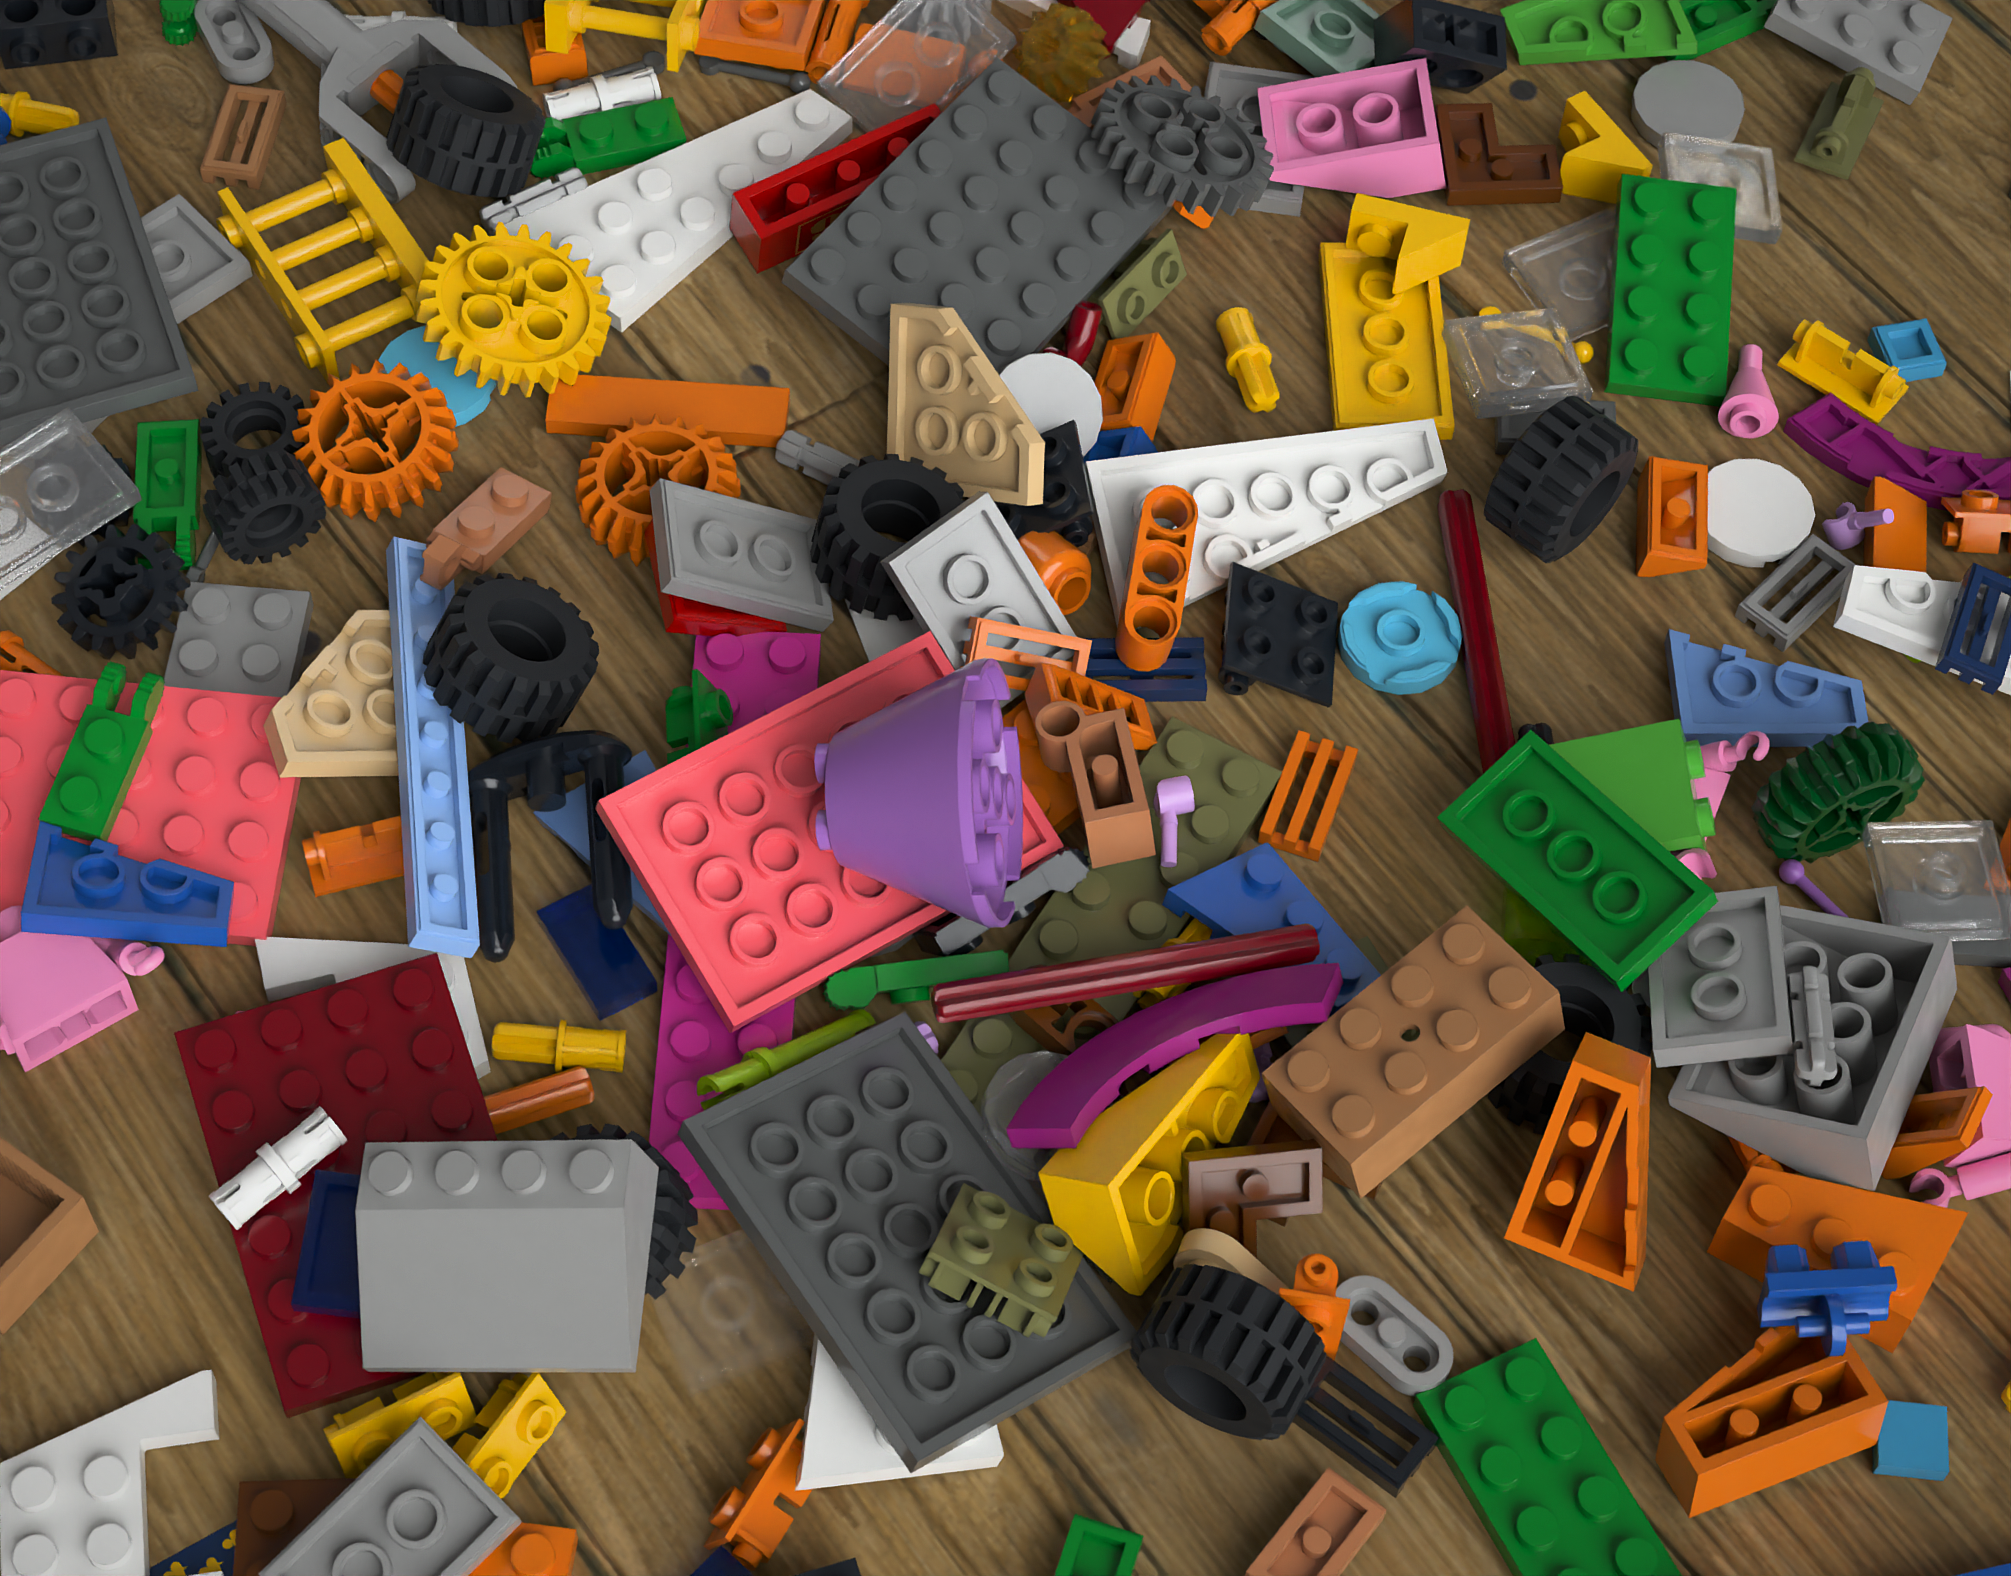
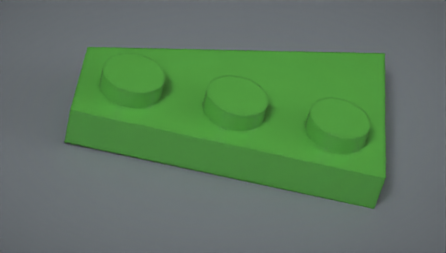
M1524 0L1500 9V16L1505 17L1506 35L1519 65L1697 54V40L1679 0Z

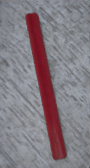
M1464 489L1456 491L1446 490L1439 496L1440 502L1437 505L1455 613L1458 615L1463 635L1461 648L1484 774L1515 745L1472 498Z
M1306 923L938 983L931 992V1004L936 1020L940 1023H949L1311 963L1320 954V944L1314 926Z

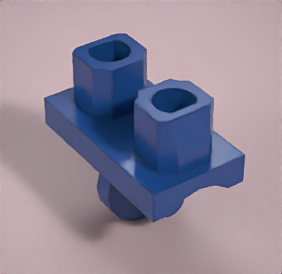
M1869 1241L1843 1242L1833 1247L1830 1258L1832 1270L1814 1271L1809 1269L1805 1248L1800 1247L1798 1244L1772 1246L1768 1250L1765 1262V1276L1757 1305L1760 1327L1795 1325L1797 1337L1820 1336L1826 1356H1843L1846 1349L1847 1335L1869 1334L1870 1321L1887 1320L1890 1294L1896 1291L1898 1285L1894 1266L1880 1267Z

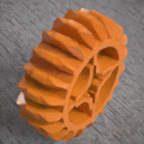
M375 359L370 373L362 374L360 368L351 363L349 378L340 381L338 377L329 373L327 382L330 390L324 393L310 389L309 399L314 408L298 409L297 419L299 423L309 425L292 431L295 442L305 443V446L294 453L296 460L300 459L304 463L324 498L325 506L329 507L330 510L340 505L343 514L352 520L364 508L367 518L376 523L381 509L389 507L392 515L400 519L403 510L402 503L411 500L414 505L423 508L425 500L421 492L425 488L441 492L442 481L438 473L453 472L454 461L450 453L458 451L459 440L455 431H453L456 429L457 422L453 411L446 407L447 401L443 392L438 387L432 388L429 379L422 372L411 377L408 368L399 362L387 374L384 364ZM349 421V426L346 432H344L339 438L335 439L339 431ZM364 430H368L374 439H379L385 445L387 452H384L377 442L373 443L366 436ZM420 433L413 451L402 461L404 451L416 442L414 436ZM334 440H335V442H336L337 445L332 448L333 443H334Z
M656 413L649 425L640 426L631 417L626 432H620L609 427L605 437L606 443L592 442L589 458L581 460V466L578 469V485L575 486L576 501L580 504L579 514L581 522L584 523L585 528L590 529L591 537L595 540L596 546L608 544V550L614 559L630 552V558L636 567L646 557H650L644 531L653 519L650 489L660 478L696 488L703 485L705 487L704 490L737 499L741 496L736 462L732 457V453H725V446L720 436L708 438L707 431H705L702 423L687 430L686 424L680 415L671 425L662 424ZM627 478L629 481L623 484V491L612 497L618 485Z

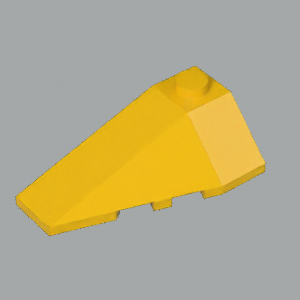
M1249 1033L1243 1035L1215 1034L1202 1043L1200 1049L1186 1054L1100 1113L1085 1131L1076 1148H1059L1038 1172L1054 1225L1065 1231L1080 1251L1129 1294L1141 1296L1175 1255L1182 1241L1183 1230L1180 1226H1177L1183 1213L1182 1152L1214 1149L1216 1143H1229L1261 1078Z

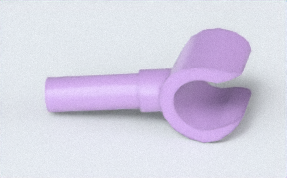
M1845 502L1836 509L1838 519H1826L1822 526L1830 546L1836 550H1845L1856 546L1864 539L1865 531L1863 528L1892 523L1894 513L1889 508L1857 512L1853 503Z
M1188 776L1163 779L1157 785L1153 807L1157 817L1160 818L1161 866L1175 867L1177 865L1178 822L1176 815L1193 812L1195 808L1193 789Z

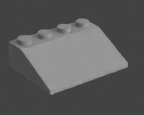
M1780 905L1787 982L1791 973L1800 972L1807 965L1815 966L1817 972L1828 976L1829 1001L1831 1002L1835 1041L1834 1050L1836 1052L1838 1070L1834 1079L1823 1080L1821 1086H1810L1806 1079L1799 1078L1796 1075L1794 1053L1682 1065L1668 1096L1669 1105L1808 1177L1875 1191L1957 991L1951 936Z
M632 1139L365 1143L356 1203L363 1368L368 1372L636 1373L659 1167Z

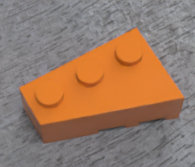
M1588 1032L1585 1033L1567 1073L1504 1239L1633 1292L1646 1260L1651 1057Z
M1795 1325L1779 1326L1775 1330L1770 1327L1756 1339L1754 1348L1730 1368L1725 1365L1663 1417L1655 1461L1687 1516L1691 1518L1875 1446L1889 1401L1847 1337L1843 1356H1826L1820 1336L1797 1337Z

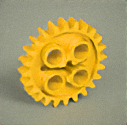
M497 222L494 236H488L479 225L473 227L470 241L456 232L452 236L450 248L442 245L436 247L433 262L426 261L415 299V301L419 302L416 321L426 324L423 340L424 342H439L435 357L438 361L447 360L452 357L457 359L454 371L455 376L459 377L470 369L476 372V387L479 389L489 379L497 380L499 393L503 396L508 392L511 383L519 384L525 397L531 396L534 383L538 382L549 394L555 392L559 378L572 386L575 384L579 370L589 373L595 357L601 356L612 318L606 315L610 304V297L599 294L603 283L602 277H586L591 261L586 258L572 262L569 259V255L573 245L570 243L562 245L557 250L550 247L551 233L548 231L542 234L537 241L530 239L529 229L525 224L521 225L517 236L509 235L502 222Z

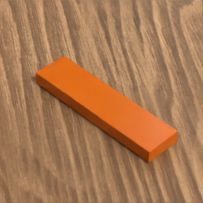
M577 375L575 384L570 386L559 378L555 392L549 394L545 418L546 431L553 434L606 437L609 427L620 432H626L631 417L640 426L649 425L656 413L662 424L671 425L680 415L686 424L687 430L702 423L705 431H707L708 438L720 436L722 443L725 445L776 448L779 439L787 431L790 388Z

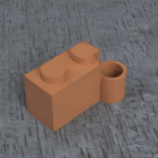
M1055 701L1047 704L1039 711L1035 718L1041 759L1053 771L1060 773L1071 772L1092 869L1156 855L1150 810L1124 708L1086 716L1083 709L1076 703Z

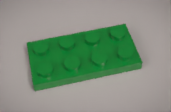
M1628 174L1621 175L1617 185L1604 392L1721 407L1726 397L1737 188Z
M1532 730L1525 734L1437 817L1441 827L1621 993L1718 902L1715 892Z
M1536 1338L1415 1396L1414 1409L1424 1426L1439 1437L1436 1445L1513 1576H1682Z

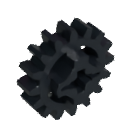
M114 524L108 525L106 540L101 542L90 533L84 536V540L88 550L82 555L69 550L65 555L69 562L73 564L71 571L55 573L54 579L65 587V592L51 598L52 604L63 612L57 623L72 635L71 640L84 650L89 652L92 649L107 660L112 658L116 650L127 659H134L137 644L141 642L154 651L158 648L155 634L160 629L173 634L177 630L175 624L169 619L172 611L182 612L187 611L188 604L177 596V592L191 586L190 580L179 571L185 564L183 558L170 548L171 545L159 534L153 532L149 535L136 524L130 526L126 535ZM135 557L148 560L153 568L146 569L142 564H136ZM96 614L99 618L106 620L107 627L94 624L90 615Z

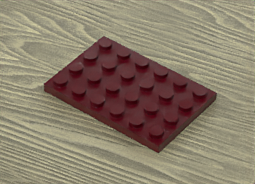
M430 954L174 1032L219 1188L259 1157L255 1152L266 1142L270 1146L274 1145L282 1137L299 1126L318 1107H321L326 1112L327 1117L330 1116L348 1140L299 1178L298 1181L301 1183V1186L291 1194L284 1190L243 1223L238 1230L229 1222L286 1417L290 1418L427 1373L368 1372L363 1368L356 1203L365 1143L498 1141L438 954Z

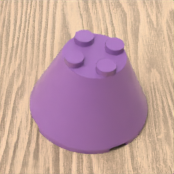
M995 659L974 660L837 732L832 737L830 743L817 744L814 757L816 778L819 783H825L826 810H819L817 812L815 825L816 839L820 850H833L837 862L843 867L987 928L1005 927L1012 918L1015 902H1004L1007 881H1017L1020 879L1023 850V790L1017 726L1004 727L999 700H1010L1011 695L1004 672Z

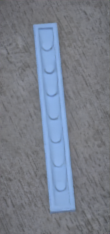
M393 537L386 549L408 947L472 958L480 946L464 721L461 724L450 716L452 710L448 706H440L435 700L433 693L436 688L427 685L424 677L427 666L423 664V655L428 646L427 644L455 595L454 579L441 591L421 581L420 575L423 574L424 567L422 554L427 549L426 544Z

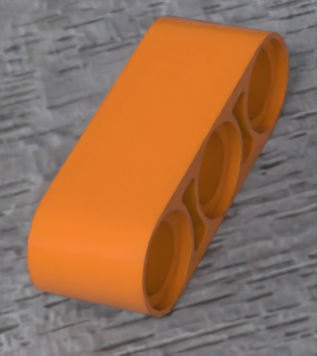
M1162 485L1154 488L1146 496L1133 532L1115 648L1119 659L1127 667L1136 671L1150 672L1160 668L1166 662L1181 624L1198 519V506L1190 493L1175 485ZM1154 519H1167L1174 523L1177 528H1163ZM1145 573H1158L1165 577L1169 583H1154L1145 576ZM1147 627L1152 629L1159 635L1160 639L1148 640L1143 638L1136 632L1135 628Z

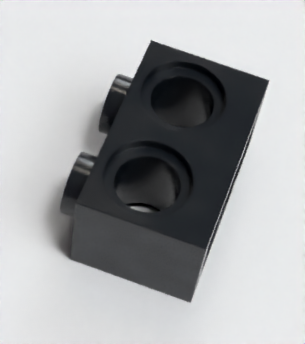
M0 0V56L4 69L118 56L113 1Z
M1403 0L1373 20L1375 67L1426 58L1430 86L1465 94L1472 92L1507 70L1505 17L1438 0Z

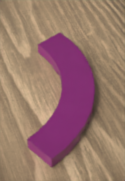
M1831 392L1788 418L1783 430L1787 436L1807 453L1852 481L1869 488L1874 476L1885 478L1927 501V507L1948 511L1941 503L1942 497L1961 498L1962 491L1964 490L1990 491L1998 494L1999 500H2011V457L1982 459L1980 453L1959 452L1931 446L1928 451L1905 445L1893 436L1894 433L1868 421L1846 406Z
M1339 963L1299 965L1232 977L1170 997L1109 1027L1060 1062L1027 1096L1006 1127L1011 1147L1076 1148L1085 1131L1096 1117L1120 1095L1119 1089L1123 1081L1142 1068L1146 1072L1151 1073L1177 1058L1200 1049L1198 1039L1211 1034L1243 1035L1276 1027L1327 1022L1343 984Z

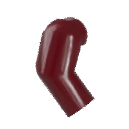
M1088 301L1075 304V308L1070 316L1062 350L1050 346L1044 349L1042 353H1054L1072 359L1082 367L1094 346L1103 311L1102 307Z

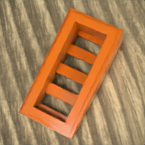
M545 15L520 23L533 86L556 83L561 78L577 80L588 76L586 52L581 33H577L568 54L546 51L545 22H541L545 21Z
M1038 663L1024 693L1036 738L1035 718L1039 711L1047 704L1055 701H1069L1081 707L1086 716L1124 708L1126 717L1131 719V722H1128L1134 749L1150 751L1152 746L1157 744L1143 698L1065 668L1048 663Z
M1985 1086L1914 1095L1881 1175L1883 1178L1890 1180L1907 1176L1968 1149L1993 1094Z

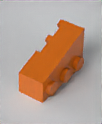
M1752 1165L1724 1214L1707 1253L1763 1283L1765 1262L1768 1250L1772 1246L1798 1244L1800 1247L1805 1248L1809 1269L1814 1271L1832 1270L1830 1258L1833 1247L1843 1242L1869 1241L1880 1267L1894 1266L1898 1285L1896 1291L1890 1294L1887 1320L1870 1321L1869 1334L1857 1335L1893 1354L1916 1315L1968 1212Z

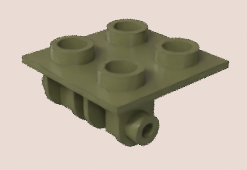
M963 1183L918 1273L930 1278L928 1286L933 1289L936 1288L957 1300L961 1299L970 1280L976 1281L965 1304L966 1306L973 1307L985 1286L995 1291L984 1313L985 1316L992 1317L1004 1296L1008 1300L997 1321L1022 1333L1027 1338H1029L1032 1332L1044 1338L1059 1315L1084 1253L1073 1244L1071 1237L1061 1228L1052 1224H1042L1011 1208L998 1195L987 1191H979Z

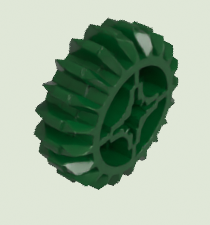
M1867 722L1859 728L1847 726L1841 733L1834 736L1827 734L1821 742L1813 746L1806 745L1805 751L1798 756L1787 758V765L1781 770L1771 773L1768 778L1769 783L1760 787L1756 794L1757 799L1751 807L1754 813L1753 819L1759 827L1758 833L1766 846L1772 848L1778 858H1783L1785 861L1789 859H1795L1799 862L1806 860L1810 864L1820 857H1830L1835 853L1851 849L1852 846L1861 841L1868 842L1871 835L1879 830L1887 829L1888 823L1893 818L1903 815L1906 810L1905 805L1916 799L1918 795L1917 790L1921 788L1925 781L1922 776L1924 769L1917 760L1919 756L1909 740H1905L1899 731L1893 729L1889 723L1876 724L1875 722Z

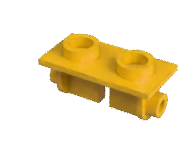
M1804 319L1799 324L1792 337L1796 341L1795 344L1777 364L1823 394L1827 395L1831 392L1850 409L1876 425L1879 424L1909 388L1905 384L1906 380L1898 375L1899 368L1894 365L1888 366L1862 349L1856 354L1848 350L1850 342L1824 327V323L1820 320L1811 323Z
M428 1372L393 1389L392 1391L397 1402L387 1407H384L380 1397H377L342 1415L340 1413L334 1415L335 1423L323 1428V1432L334 1455L336 1454L345 1478H358L419 1417L444 1441L475 1426L474 1419L477 1415L460 1372Z
M517 1372L512 1380L503 1379L500 1382L497 1391L474 1419L477 1427L486 1432L483 1438L480 1440L464 1432L452 1450L502 1499L509 1492L513 1482L541 1445L550 1438L555 1427L566 1414V1410L538 1372H532L529 1377Z

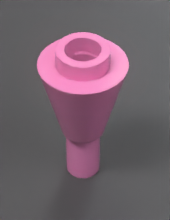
M1754 344L1745 345L1739 350L1738 372L1718 413L1719 423L1727 433L1735 437L1751 439L1768 434L1774 429L1779 418L1777 407L1762 372V349Z

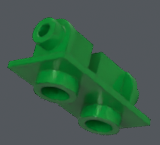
M698 669L692 670V687L678 686L671 691V696L665 701L667 743L672 748L688 744L687 748L667 753V765L727 735L728 726H731L733 723V710L728 696L722 689H716Z

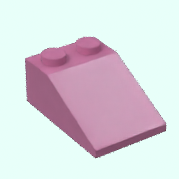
M1426 58L1257 88L1263 137L1267 140L1264 148L1273 153L1270 165L1274 167V171L1269 181L1385 198L1446 188Z

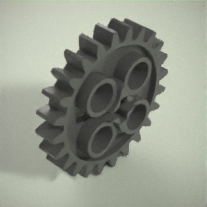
M1155 75L1150 76L1147 84L1137 76H1132L1129 84L1117 80L1113 89L1106 88L1091 120V124L1095 125L1091 132V137L1100 141L1096 150L1098 153L1111 156L1107 165L1110 169H1124L1127 172L1124 178L1125 183H1142L1145 185L1143 195L1148 197L1157 192L1163 195L1164 203L1168 207H1171L1175 200L1183 202L1185 209L1190 214L1194 213L1197 206H1202L1211 217L1216 216L1219 208L1230 216L1235 215L1238 207L1248 211L1253 202H1259L1274 171V167L1270 165L1273 153L1264 150L1267 143L1266 138L1252 135L1256 126L1254 123L1239 122L1236 118L1240 110L1237 108L1224 110L1219 106L1221 98L1217 95L1210 99L1201 97V91L1198 86L1194 85L1190 92L1183 90L1177 79L1172 78L1169 86H1164Z

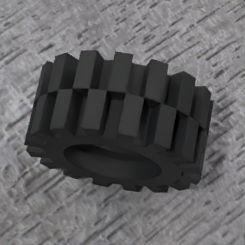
M259 382V389L254 392L250 391L249 383L238 385L240 395L235 397L229 390L219 394L222 406L211 402L206 408L208 418L202 417L200 424L202 434H200L214 479L218 475L228 478L231 476L228 467L237 462L243 468L249 465L247 457L258 454L261 461H264L267 452L277 451L281 458L286 452L295 456L294 453L305 446V443L295 442L292 431L309 425L300 424L297 419L298 409L305 408L303 400L297 394L291 398L289 388L279 385L276 392L272 393L270 382ZM270 430L281 434V437L276 442L261 449H244L236 446L242 437L255 431Z
M277 451L267 452L264 461H261L258 454L247 457L249 465L243 468L236 462L228 467L231 476L226 478L218 475L213 481L217 490L206 491L204 498L207 504H203V512L224 552H227L229 558L234 561L241 558L243 564H253L258 556L262 564L272 562V554L279 552L283 558L292 554L288 547L294 543L299 547H303L309 542L305 534L307 532L316 534L321 528L318 520L325 519L326 510L323 507L326 505L324 498L304 463L300 459L296 460L293 454L287 452L282 458Z

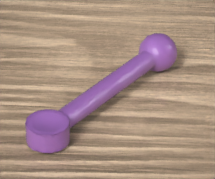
M1789 859L1780 865L1779 876L1782 881L1787 884H1796L1826 914L1848 917L1804 875V867L1799 861Z

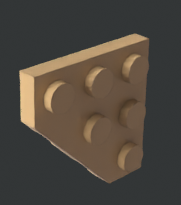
M915 303L891 304L887 454H898L900 460L910 462L911 457L923 460V466L930 470L938 467L947 473L945 481L948 483H958L964 491L963 497L970 498L977 492L982 491L988 492L993 501L1024 506L1043 504L1045 441L954 308Z
M357 610L347 621L335 640L330 645H327L303 672L298 683L270 711L263 726L280 778L399 776L389 610Z

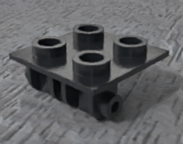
M1072 420L1040 434L1045 441L1043 504L1024 506L994 501L1017 540L1022 535L1031 531H1037L1038 533L1055 531L1076 547H1080L1088 541V536L1092 533L1093 525L1089 516L1093 515L1094 512L1077 424Z
M1232 562L1229 568L1228 590L1224 596L1226 618L1222 624V634L1224 636L1221 639V650L1223 651L1222 666L1218 671V680L1224 685V691L1231 695H1243L1248 692L1249 686L1256 681H1260L1329 708L1332 705L1338 602Z

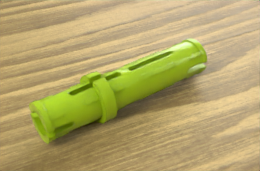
M857 1009L843 1018L770 1050L766 1047H757L743 1055L740 1063L712 1075L707 1074L698 1080V1096L713 1090L716 1093L722 1092L717 1096L700 1102V1104L706 1110L858 1035L855 1033L876 1024V1021L866 1010Z

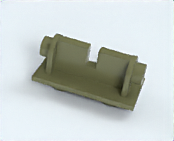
M1857 67L1844 75L1841 84L1830 83L1794 161L1848 180L1884 103V100L1873 97L1876 84L1873 73L1869 69Z
M1167 228L1158 239L1152 237L1148 240H1142L1115 269L1114 275L1116 280L1107 278L1088 298V302L1102 307L1103 311L1099 324L1108 326L1112 339L1128 337L1187 275L1172 229Z

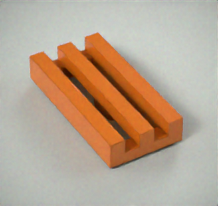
M970 616L968 629H972L970 642L965 641L963 654H967L965 665L977 659L993 658L1034 668L1037 667L1039 662L1048 663L1083 676L1086 675L1092 640ZM988 633L1075 650L1073 662L986 645ZM1005 675L1008 687L1021 691H1026L1031 680Z
M1298 730L1261 825L1258 843L1264 844L1268 842L1273 848L1318 862L1356 763L1359 749L1346 746L1345 751L1333 748L1335 741L1322 738L1319 744L1310 741V733ZM1304 757L1314 760L1287 832L1286 834L1276 832ZM1328 764L1338 769L1309 843L1300 840L1299 837Z

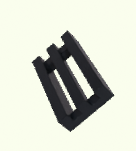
M1327 1355L1325 1363L1292 1421L1395 1498L1402 1491L1410 1476L1413 1477L1420 1468L1424 1458L1429 1456L1434 1450L1439 1439L1437 1435ZM1323 1381L1327 1382L1413 1445V1448L1407 1452L1376 1429L1370 1421L1355 1410H1350L1319 1386ZM1309 1401L1310 1403H1312L1326 1415L1331 1417L1345 1429L1350 1431L1364 1443L1369 1445L1383 1457H1385L1394 1465H1396L1397 1468L1395 1469L1391 1465L1386 1463L1384 1460H1382L1368 1448L1363 1446L1349 1434L1344 1432L1330 1420H1328L1315 1409H1313L1311 1406L1306 1404V1402Z

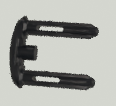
M583 730L538 737L507 748L478 763L468 772L480 939L479 948L486 960L493 963L505 960L515 941L508 801L527 795V804L529 808L535 811L550 812L561 809L566 805L565 776L580 771L585 772L593 910L607 929L618 930L626 924L633 908L631 869L595 809L598 800L625 787L623 766L631 761L632 751L617 736L600 730Z

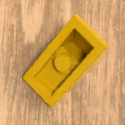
M1586 91L1566 100L1558 135L1567 152L1562 158L1560 167L1563 184L1562 194L1616 204L1617 185L1621 175L1650 177L1653 165Z
M1356 193L1351 209L1345 248L1364 252L1371 256L1398 260L1392 294H1397L1461 265L1471 219Z

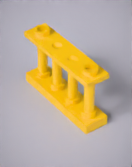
M545 0L546 51L568 54L577 33L584 34L588 28L667 41V71L678 72L686 52L695 51L697 47L700 19L707 0H625L673 8L669 18L590 6L592 1L599 2V0Z
M344 137L323 146L327 171L321 173V180L255 209L244 212L228 187L217 192L223 216L216 218L219 232L236 249L239 248L243 256L249 260L251 268L295 333L294 343L303 363L309 370L317 367L326 382L329 373L340 379L335 357L336 351L409 318L417 322L416 315L419 302L415 301L425 263L429 261ZM330 201L335 205L343 203L348 209V218L273 251L269 250L259 235L261 231ZM357 239L362 244L369 241L375 249L374 257L300 290L295 289L285 274V271ZM384 278L387 282L396 280L401 287L400 297L324 331L311 313L312 310Z

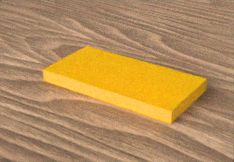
M1320 243L1318 258L1333 431L1434 418L1439 440H1452L1455 424L1439 276L1401 293L1392 294L1398 260L1371 256L1364 252L1345 248L1346 243Z

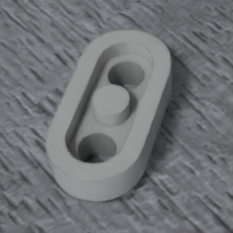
M199 0L197 2L194 14L198 32L221 76L232 83L242 85L253 84L266 78L274 67V57L270 39L257 15L239 0Z
M1360 1275L1349 1278L1340 1284L1336 1290V1297L1350 1299V1306L1340 1339L1346 1347L1389 1385L1405 1395L1416 1396L1423 1391L1437 1387L1447 1380L1453 1363V1348L1450 1340L1441 1329L1388 1283L1377 1277ZM1357 1311H1365L1372 1315L1375 1322L1371 1325L1363 1326L1356 1323L1351 1315ZM1410 1356L1418 1357L1425 1362L1427 1369L1419 1372L1412 1371L1406 1367L1403 1360Z

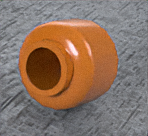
M1031 531L1022 535L1018 542L1062 614L1068 615L1075 612L1084 604L1091 590L1092 565L1088 556L1055 531L1050 533Z

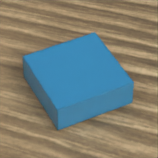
M1927 318L1871 328L1867 341L1874 357L1890 367L1894 365L1899 368L1898 375L1904 378L1906 382L1942 376L1947 362Z
M1888 1400L1877 1444L1872 1446L1873 1474L1944 1481L1949 1473L1947 1406Z

